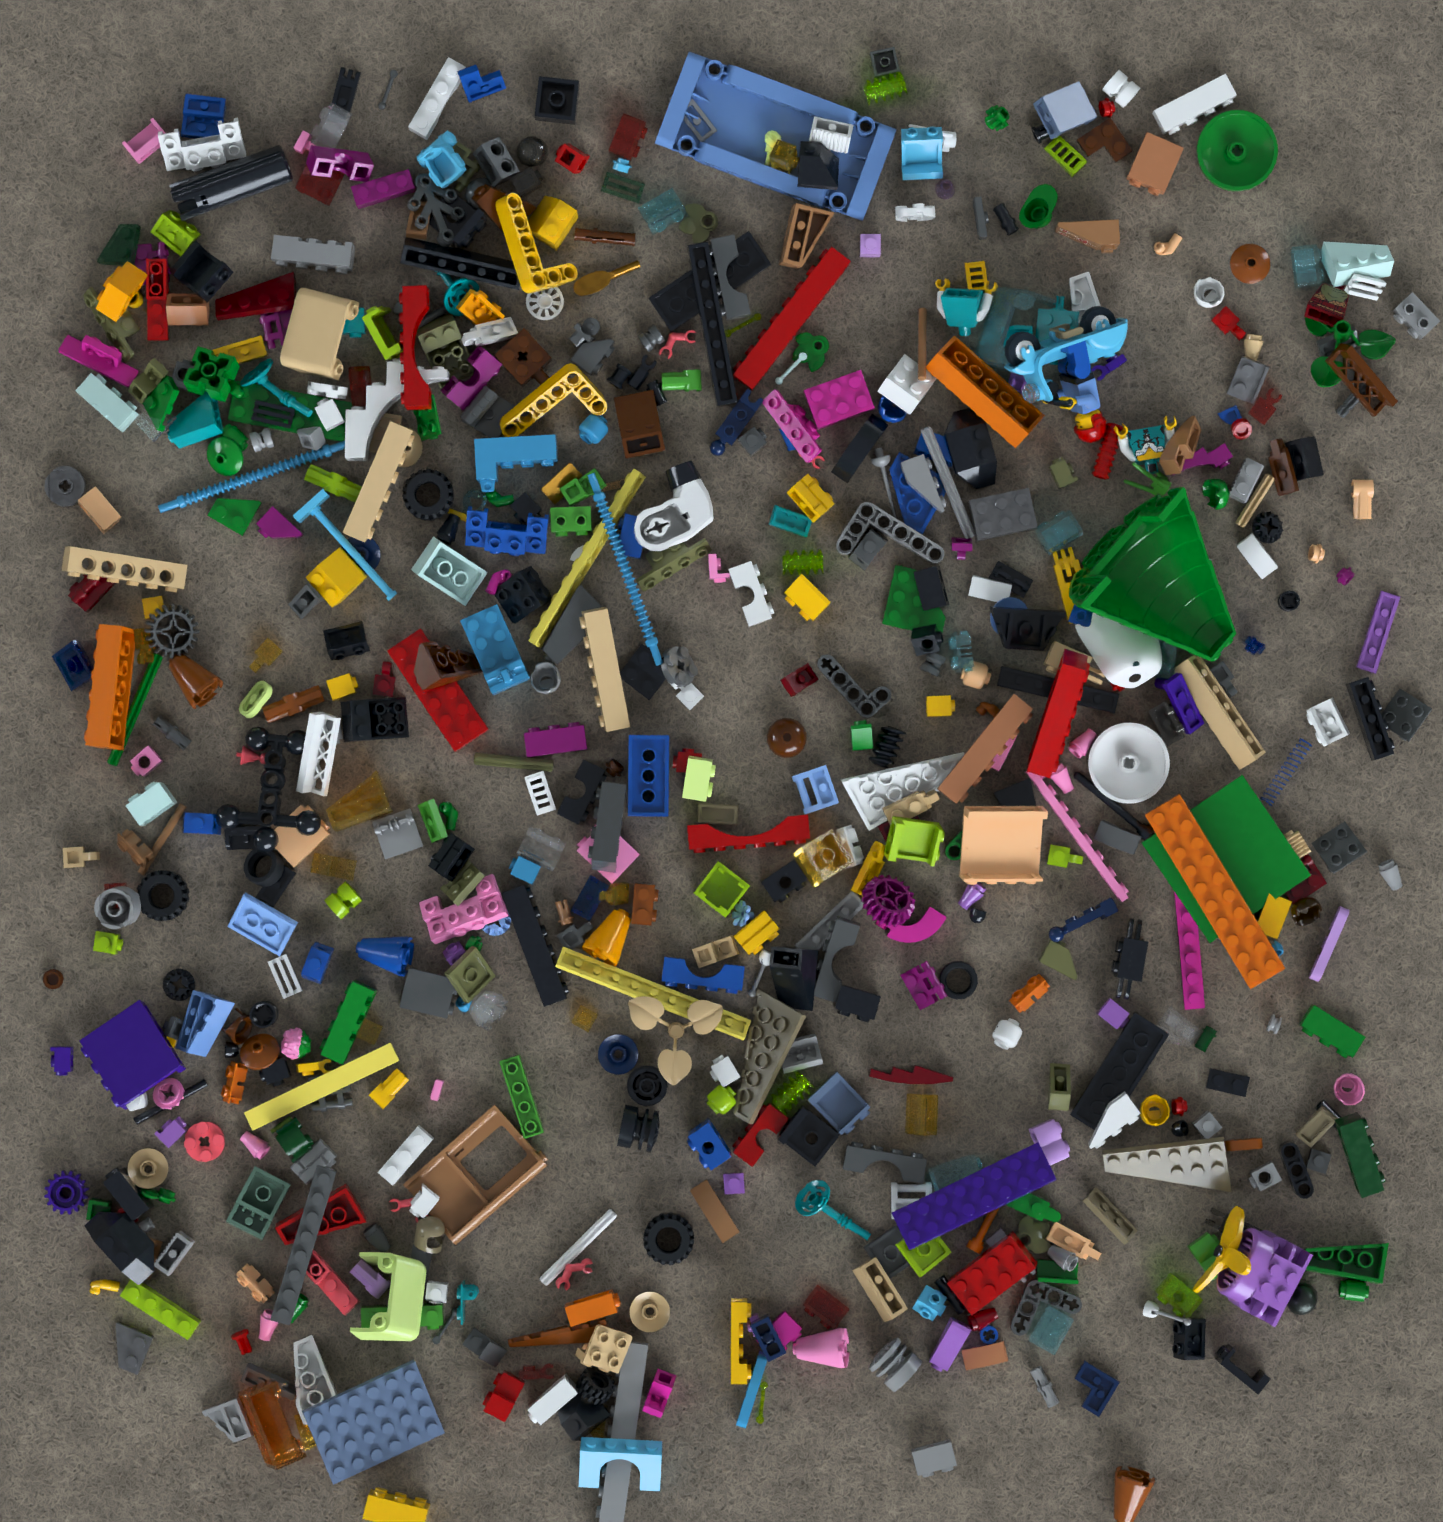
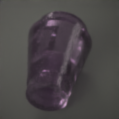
M943 179L936 184L935 192L939 198L949 199L955 193V186L950 180ZM943 184H947L950 188L945 190Z

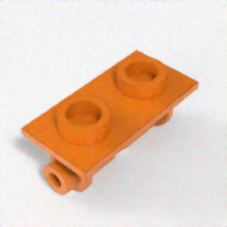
M1040 974L1033 976L1027 981V985L1013 993L1009 1002L1019 1013L1025 1012L1035 1003L1030 997L1034 995L1038 1000L1049 991L1050 985Z
M231 1061L230 1065L226 1068L225 1076L227 1077V1082L222 1088L221 1096L223 1101L227 1103L231 1101V1103L239 1104V1100L242 1101L244 1086L237 1085L238 1081H246L248 1068L243 1063L238 1065V1063Z

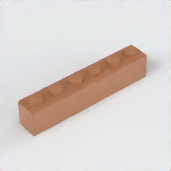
M1013 694L937 789L955 804L958 802L963 803L969 795L967 790L971 785L975 788L982 779L980 774L984 770L988 772L995 762L992 759L996 754L1001 756L1008 747L1005 743L1009 738L1014 740L1020 732L1018 727L1021 723L1026 724L1031 719L1033 714L1030 712L1033 708Z

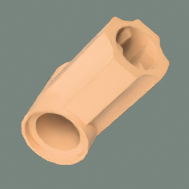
M1352 479L1353 519H1371V498H1373L1374 482L1373 480Z

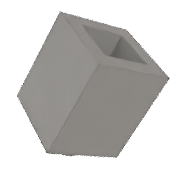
M1206 1111L1192 1122V1125L1204 1139H1209L1222 1128L1209 1111Z

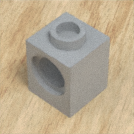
M1272 1161L1249 1172L1251 1177L1248 1180L1251 1186L1259 1191L1282 1181ZM1261 1172L1268 1173L1269 1177L1266 1182L1259 1181V1174Z

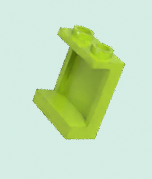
M373 306L362 317L365 325L385 360L400 358V352H403V344L396 342L383 319V316L392 311L391 308L383 306L377 308V306Z
M892 816L884 855L888 861L896 862V858L927 862L930 866L934 867L935 862L940 857L939 846L940 842L944 840L945 832L938 822Z

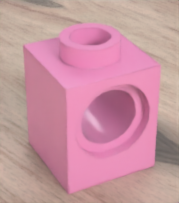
M148 745L130 760L132 763L131 769L137 776L142 775L146 777L163 760ZM143 757H148L150 760V765L147 768H143L140 764Z

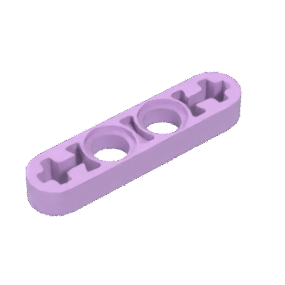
M1339 906L1329 928L1330 933L1323 941L1322 951L1320 955H1317L1308 978L1316 982L1320 981L1350 910Z

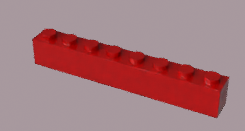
M832 246L829 250L825 249L819 256L821 261L817 266H811L806 273L808 278L805 282L800 281L794 289L796 291L795 295L792 298L788 297L784 301L782 312L774 314L769 321L772 325L768 330L764 328L757 337L759 339L758 343L748 348L745 352V355H747L743 362L739 360L733 368V371H735L733 377L750 390H754L850 265L851 261Z

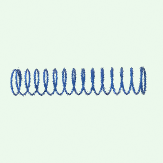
M1300 738L1299 742H1300V741H1303V742L1309 744V746L1312 747V745H1311L1310 743H1308V742L1305 741L1304 739Z

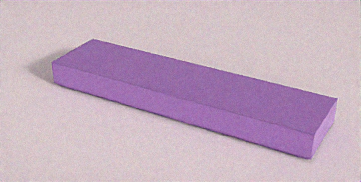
M1380 591L1356 668L1376 674L1400 596Z

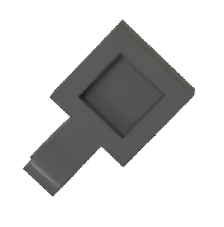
M1224 661L1210 669L1229 698L1234 696L1237 690L1230 682L1234 676Z
M590 921L578 929L573 924L558 934L557 937L564 947L572 950L585 941L582 935L594 927Z

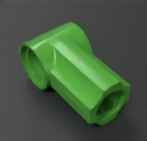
M701 370L662 373V391H702Z

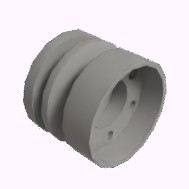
M898 1337L884 1345L874 1356L872 1363L868 1367L872 1372L880 1367L876 1373L877 1377L887 1373L888 1376L884 1384L893 1392L901 1388L922 1364V1361L913 1352L906 1357L903 1356L907 1346L904 1344L897 1349L901 1343Z

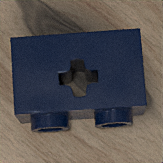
M768 1314L750 1322V1327L768 1362L786 1354V1349Z

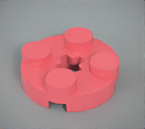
M202 1121L188 1129L185 1135L184 1147L193 1159L208 1162L216 1159L223 1152L225 1137L218 1125L213 1122ZM200 1137H209L208 1142L210 1145L202 1147L200 1145Z

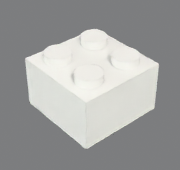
M904 354L887 376L878 392L910 415L937 378L926 370V380H918V363Z

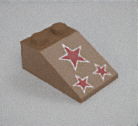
M1119 219L1058 222L1055 227L1056 233L1094 250H1101V253L1104 254L1113 253V250L1117 249L1120 244Z

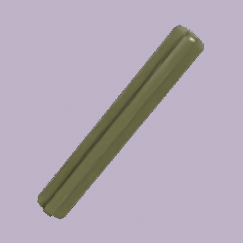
M475 753L474 755L475 765L552 772L554 768V761L548 759Z

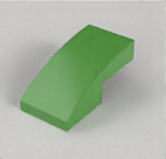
M596 468L579 479L574 478L560 488L570 506L594 494L587 475L595 473L601 490L607 486Z

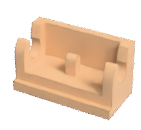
M96 486L78 499V505L103 534L121 519L119 513Z

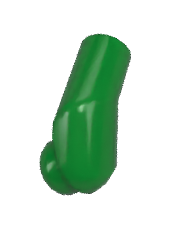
M496 490L485 493L487 501L495 507L511 505L514 502L513 494L501 496Z

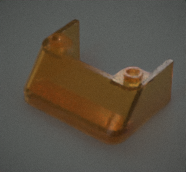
M269 1380L239 1391L238 1397L241 1400L267 1467L279 1470L306 1458L307 1455L302 1452L304 1447L300 1438L296 1439L292 1435L278 1400L281 1389L277 1381Z

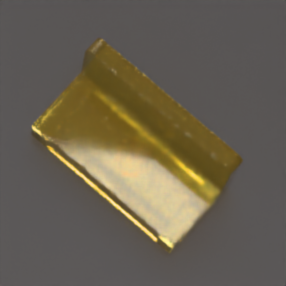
M908 1093L905 1133L923 1136L937 1135L938 1095Z

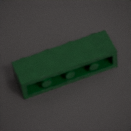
M1358 1112L1334 1120L1356 1190L1360 1197L1365 1198L1384 1191L1382 1183L1385 1182L1382 1171H1378L1377 1168L1380 1162L1377 1154L1372 1152L1374 1143L1371 1136L1367 1135L1366 1129H1369L1365 1117L1361 1118Z

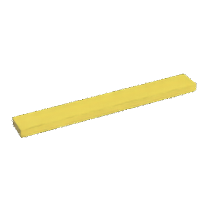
M388 1043L244 1112L253 1131L400 1060L392 1043Z

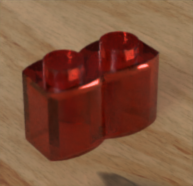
M623 113L608 150L609 153L629 161L633 157L637 158L641 148L638 146L640 138L644 140L648 128L645 127L646 122Z

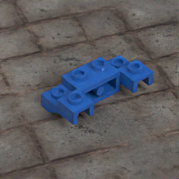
M468 506L465 545L484 547L485 551H489L492 554H499L501 552L509 553L512 556L525 555V552L545 554L549 515L545 514L544 518L533 517V513H529L527 525L488 521L487 523L488 508H484V511L472 510V506Z

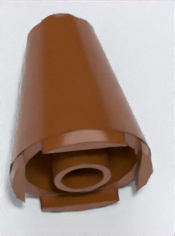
M175 654L173 659L170 658L168 668L193 709H196V705L202 707L217 694L213 693L217 687L222 688L223 681L218 676L186 655L181 654L180 657Z
M1122 1466L1116 1468L1114 1519L1117 1522H1134L1155 1483L1154 1477L1152 1479L1149 1478L1150 1473L1133 1467H1128L1130 1471L1122 1470Z

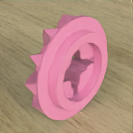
M166 1078L155 1086L153 1100L163 1110H172V1107L179 1106L181 1099H184L183 1093L185 1090L177 1079ZM171 1091L174 1094V1096H169L167 1099V1097L163 1093H169Z

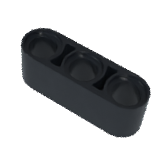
M1283 1142L1279 1147V1154L1293 1191L1298 1197L1307 1199L1312 1196L1314 1188L1300 1150L1292 1142ZM1285 1147H1293L1294 1152L1291 1156H1285ZM1297 1164L1300 1165L1301 1172L1298 1175H1293L1291 1173L1292 1167ZM1304 1183L1307 1184L1308 1191L1305 1194H1300L1299 1186Z

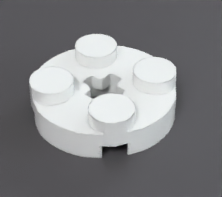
M923 203L912 204L913 208H907V206L895 207L896 221L907 222V219L928 221L935 218V206H925Z
M308 381L307 394L346 399L348 387L311 381Z

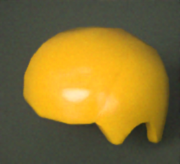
M1157 1094L1146 1097L1140 1104V1117L1146 1124L1151 1126L1164 1124L1170 1115L1167 1100ZM1151 1107H1157V1108L1159 1109V1110L1149 1111V1109H1150Z

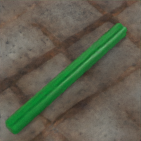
M152 654L128 711L124 749L163 659L159 654ZM112 749L107 763L117 766L123 750Z

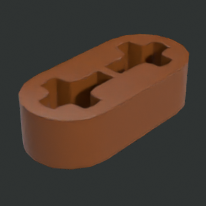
M1262 1138L1224 1141L1226 1151L1263 1148Z

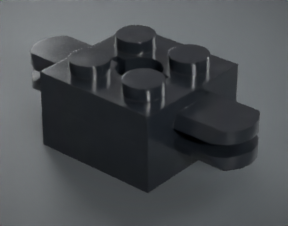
M1134 918L1129 919L1126 938L1121 937L1120 941H1116L1115 952L1118 953L1117 961L1113 960L1111 967L1114 977L1118 978L1116 998L1121 997L1124 979H1126L1124 999L1126 1000L1129 999L1132 980L1142 982L1148 948L1147 941L1139 940L1142 928V920L1140 919L1137 920L1134 939H1132Z

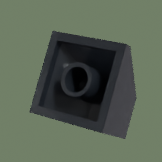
M801 141L797 187L838 190L839 158L820 142Z
M579 1392L557 1411L560 1423L572 1441H581V1437H586L611 1416L603 1404L599 1405L597 1403L596 1405L593 1404V1401L588 1402V1398L584 1399L582 1397L583 1393L579 1394Z

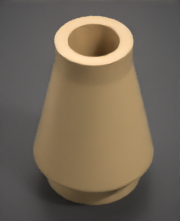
M1246 334V339L1244 338L1245 357L1257 361L1264 342L1262 341V335Z

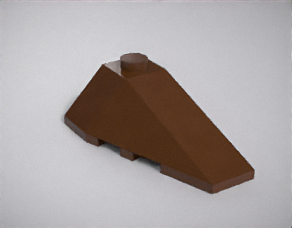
M434 641L419 645L414 674L422 690L440 687L483 672L473 653L460 649L454 651L451 650L450 646L445 645L441 647L438 645V642Z

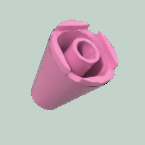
M837 1328L798 1338L796 1343H793V1355H796L797 1359L837 1368H847L849 1363V1352H847L849 1337L847 1329Z

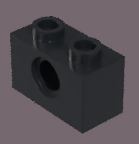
M792 860L761 881L773 901L776 902L778 900L781 903L790 897L788 894L790 891L795 889L797 892L805 887V881L808 879L796 861ZM784 876L791 879V885L788 888L780 886V879Z

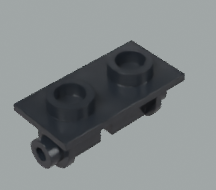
M1000 561L997 562L989 576V579L1012 584L1011 591L1023 598L1033 582L1032 579Z

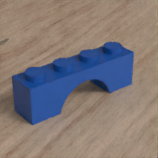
M664 957L662 981L665 982L666 986L677 987V984L681 983L686 984L685 988L690 989L706 986L705 990L717 992L718 988L726 989L725 993L738 994V990L742 991L745 966L724 964L716 975L699 977L688 969L685 959Z

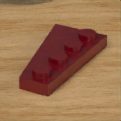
M294 271L216 299L215 314L217 320L292 310L296 298Z

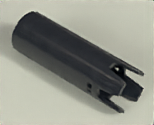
M277 145L172 183L169 186L173 201H183L178 204V208L181 213L180 218L184 221L292 182L293 176L282 147Z

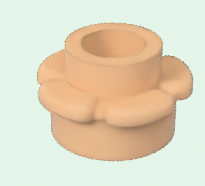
M1312 544L1309 548L1308 559L1314 561V563L1323 560L1325 550L1322 548V545Z

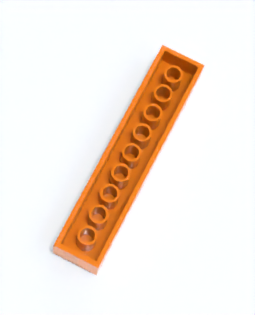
M1177 794L1145 814L1147 820L1248 987L1252 989L1285 969L1283 962L1181 794Z

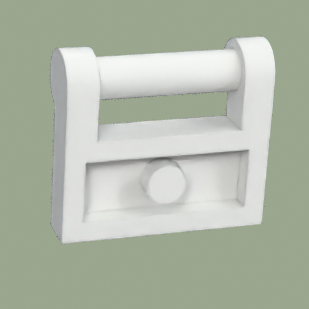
M891 1182V1219H894L892 1212L921 1199L898 1198L897 1192H925V1196L932 1193V1182H925V1184H897V1182Z

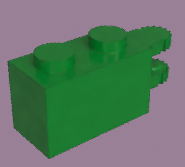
M1032 1193L1006 1204L1041 1222L1044 1218L1052 1222H1058L1061 1218L1060 1212L1050 1207L1049 1201Z

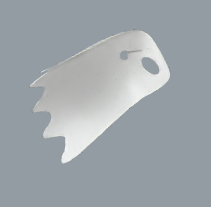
M1096 613L1092 614L1089 627H1083L1080 624L1075 625L1078 635L1104 676L1111 683L1125 688H1135L1154 677L1160 671L1162 654L1159 639L1101 617ZM1136 661L1140 663L1138 666H1133V663ZM1133 674L1141 675L1138 681L1129 682V678Z

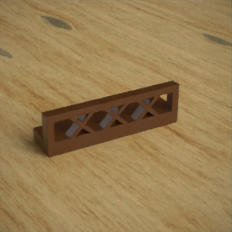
M1341 343L1325 360L1371 416L1375 417L1385 405L1393 407L1398 402L1351 345ZM1339 354L1343 357V366H1337L1333 362ZM1347 369L1355 371L1354 380L1347 378ZM1359 383L1366 384V394L1359 393ZM1371 397H1376L1380 401L1374 409L1370 406Z

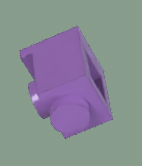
M178 1116L173 1121L169 1119L161 1127L163 1129L162 1132L158 1130L154 1134L170 1148L188 1130L185 1127L187 1123Z

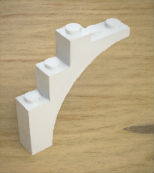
M394 358L392 361L387 362L386 385L381 382H374L372 386H366L365 410L360 406H353L351 410H346L345 458L347 461H368L370 443L377 425L388 409L401 398V392H404V384H401L400 375L401 372H404V364H401L400 358ZM417 366L419 373L427 384L450 381V373L447 369H444L445 367L434 366L432 369H424L422 366Z

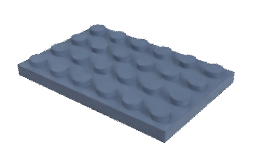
M414 1360L302 1411L333 1485L445 1433Z

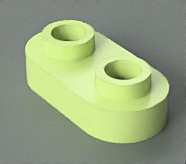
M265 681L257 682L240 703L239 712L246 718L256 716L271 697L272 686Z

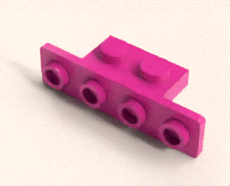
M67 335L58 349L59 353L128 388L138 375V370L121 362L122 353L116 347L107 346L96 337L85 335L84 339L80 341Z
M774 389L762 403L804 461L810 463L822 451L815 441L820 437L816 431L817 427L812 421L807 419L805 416L806 412L801 406L788 404L780 392Z

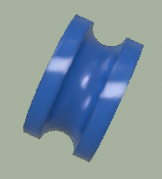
M987 1325L980 1330V1338L984 1343L993 1344L996 1342L998 1332L995 1327ZM993 1330L994 1338L984 1339L986 1337L983 1335L984 1331Z

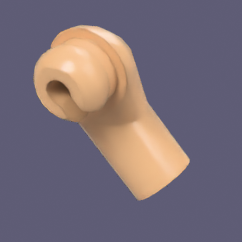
M1174 233L1169 242H1156L1154 244V251L1158 255L1172 254L1183 238Z

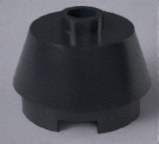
M641 1066L635 1069L627 1081L629 1096L634 1102L642 1106H652L659 1103L667 1092V1081L663 1078L659 1069L654 1066Z

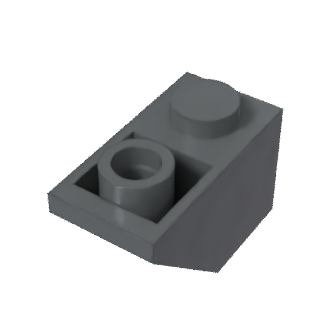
M607 339L582 343L572 357L571 362L590 376L593 372L597 374L603 366L601 361L604 357L609 358L615 349L613 347L614 341Z

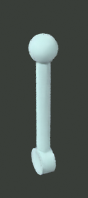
M800 353L799 358L780 377L775 379V383L778 385L782 384L783 379L802 360L807 359V354Z

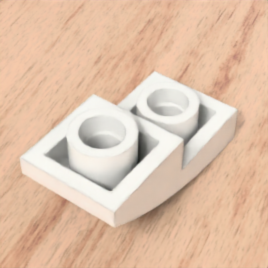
M1253 533L1236 544L1237 548L1261 579L1278 568V565Z

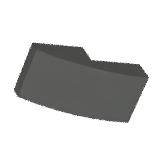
M1101 820L1094 839L1121 851L1135 854L1141 836L1131 830L1120 828L1105 820Z

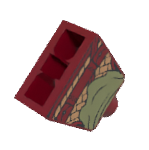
M1326 283L1322 284L1308 302L1304 316L1332 327L1338 321L1343 320L1349 294L1343 290L1345 286L1333 287V285L1331 286Z

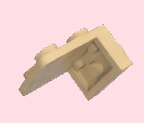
M598 1324L593 1331L587 1349L578 1348L575 1356L581 1360V1364L587 1367L593 1365L606 1373H609V1371L619 1373L632 1341V1336Z

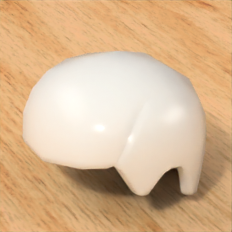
M1211 277L1199 279L1194 286V298L1202 307H1215L1224 298V287L1216 279ZM1207 290H1211L1210 293L1206 297H1204V293Z

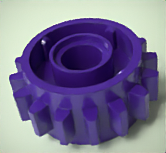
M63 1170L61 1171V1176L57 1173L54 1174L55 1180L48 1179L50 1186L44 1188L48 1191L44 1198H49L47 1205L52 1204L54 1206L53 1211L59 1209L61 1215L65 1211L71 1215L72 1209L78 1212L80 1211L79 1205H86L83 1200L89 1198L85 1194L89 1187L84 1186L86 1179L80 1180V1173L74 1176V1171L71 1170L69 1174H66V1171ZM64 1187L70 1188L72 1192L70 1198L63 1196L62 1189Z

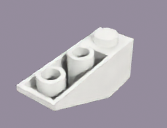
M1125 1091L1108 1103L1088 1143L1091 1149L1093 1147L1096 1149L1101 1147L1106 1142L1105 1139L1110 1135L1112 1137L1116 1136L1122 1131L1121 1127L1125 1124L1131 1125L1139 1119L1138 1115L1141 1113Z

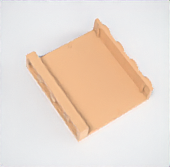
M964 806L960 878L970 885H975L977 882H985L991 885L997 884V882H1005L1006 884H1016L1017 882L1036 884V882H1043V878L1039 875L1042 824L1043 819L1048 817V811L1043 806Z

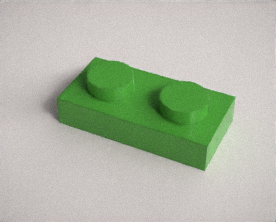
M431 799L419 804L418 808L431 843L448 837L446 826L441 819L439 807L435 800Z

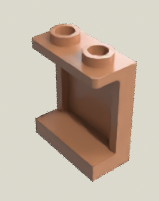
M1147 132L1126 179L1134 187L1140 188V186L1148 188L1147 192L1155 196L1163 195L1184 148Z

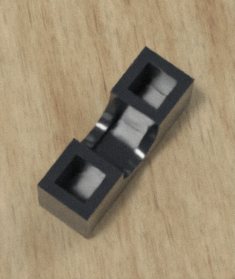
M583 759L574 778L584 783L586 788L585 794L580 799H571L565 796L557 814L578 825L580 822L584 823L589 814L586 811L589 803L594 804L597 793L595 791L598 785L602 786V782H605L607 775L604 774L606 770Z

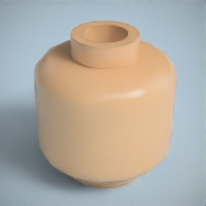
M971 660L968 664H964L960 679H963V684L966 686L981 689L984 684L988 685L991 673H988V666L986 664Z

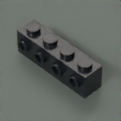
M1366 677L1346 684L1371 761L1394 754L1393 749H1395L1392 738L1388 736L1387 722L1385 718L1382 719L1380 713L1382 707L1379 700L1375 698L1373 681Z

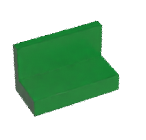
M1037 1259L1036 1280L1038 1282L1078 1284V1263L1072 1271H1064L1054 1260Z

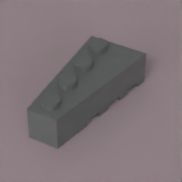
M602 782L601 788H597L596 799L600 801L599 807L594 809L593 819H597L596 827L592 826L591 839H594V844L589 846L588 858H592V870L616 873V858L619 852V837L622 828L626 784Z

